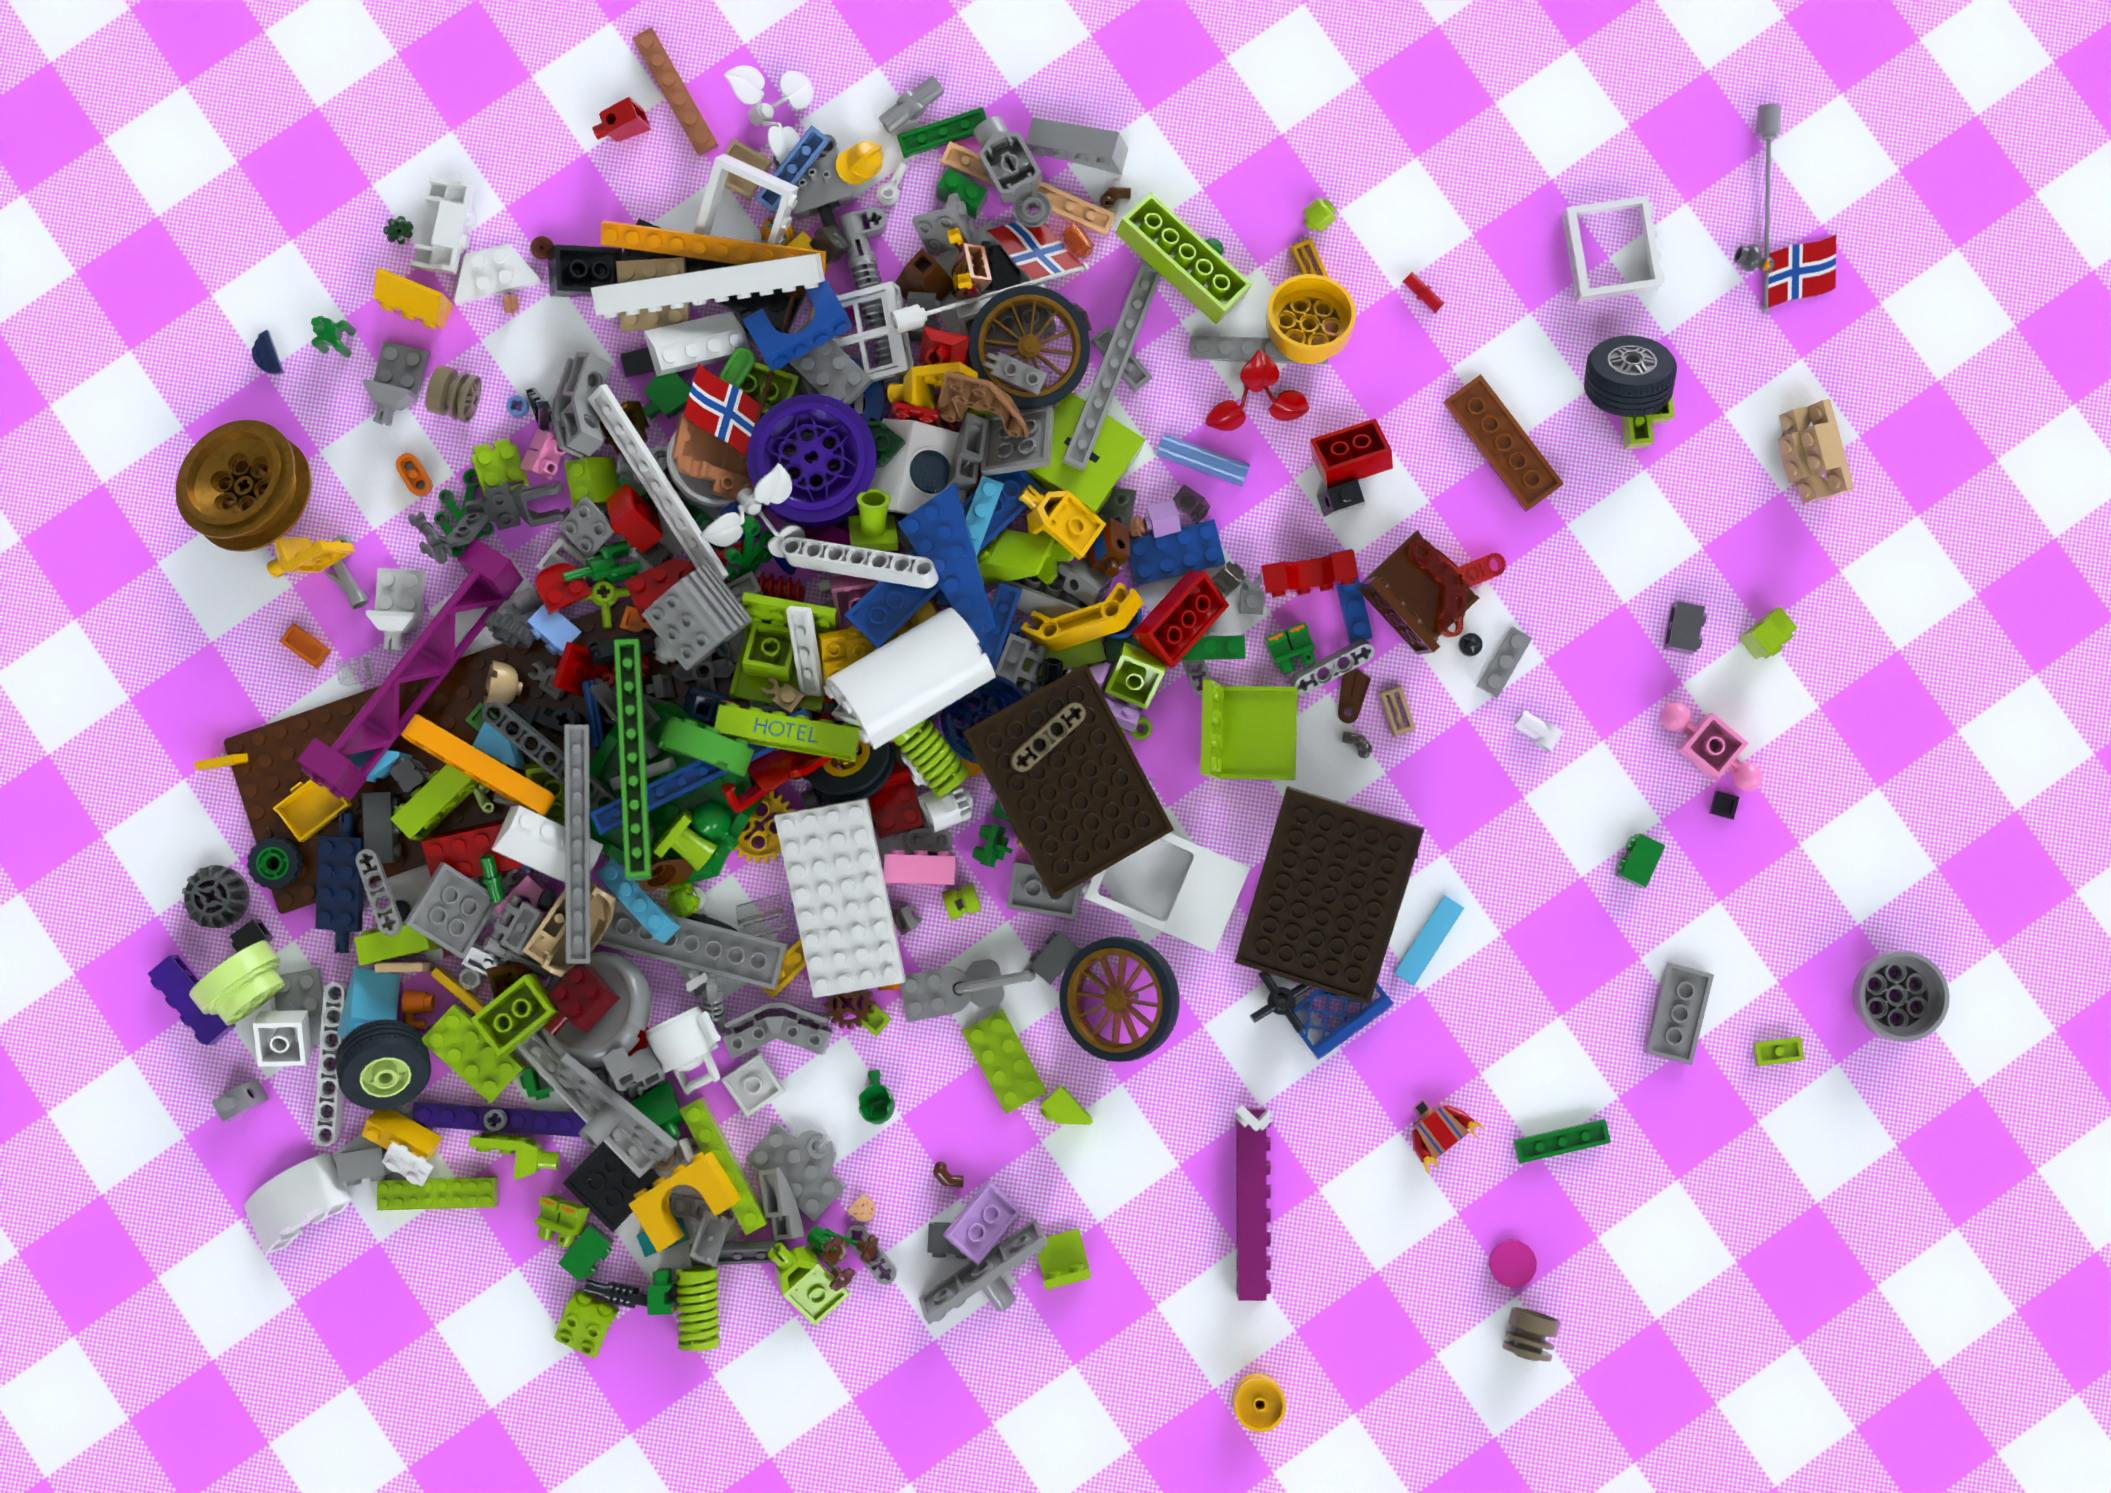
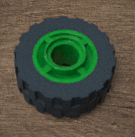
M284 837L266 838L263 841L257 842V845L252 847L250 855L247 857L249 875L252 876L255 883L260 884L263 888L279 889L290 886L291 883L298 880L299 875L303 872L304 857L300 852L299 846H296L295 842ZM274 857L278 858L280 863L277 869L272 866V859Z

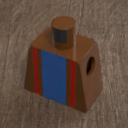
M1112 518L1106 522V526L1086 552L1093 569L1106 574L1108 577H1115L1119 574V567L1130 556L1128 526Z

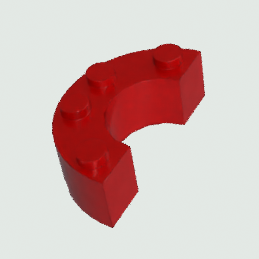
M1354 549L1331 553L1330 555L1310 560L1284 561L1261 565L1265 592L1272 594V598L1286 596V593L1297 592V596L1311 594V589L1320 588V592L1334 590L1333 585L1355 584V579L1358 578Z

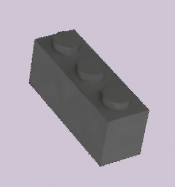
M394 792L362 793L364 849H370L377 853L382 864L399 863V857H402V845L399 843L398 834H401V830L391 821V818L395 815L393 811L401 804L400 798ZM367 855L365 864H370V860L373 858Z

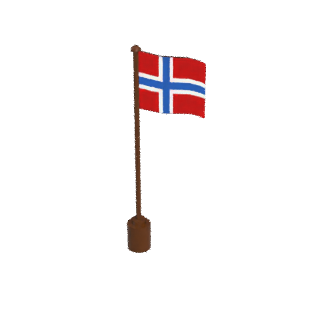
M803 285L796 286V291L785 292L790 300L781 333L786 331L794 300H799L800 297H805L806 295ZM698 363L683 415L697 428L726 442L742 455L744 462H747L749 440L755 426L761 419L774 371L771 372L769 370L759 404L741 389L714 376Z

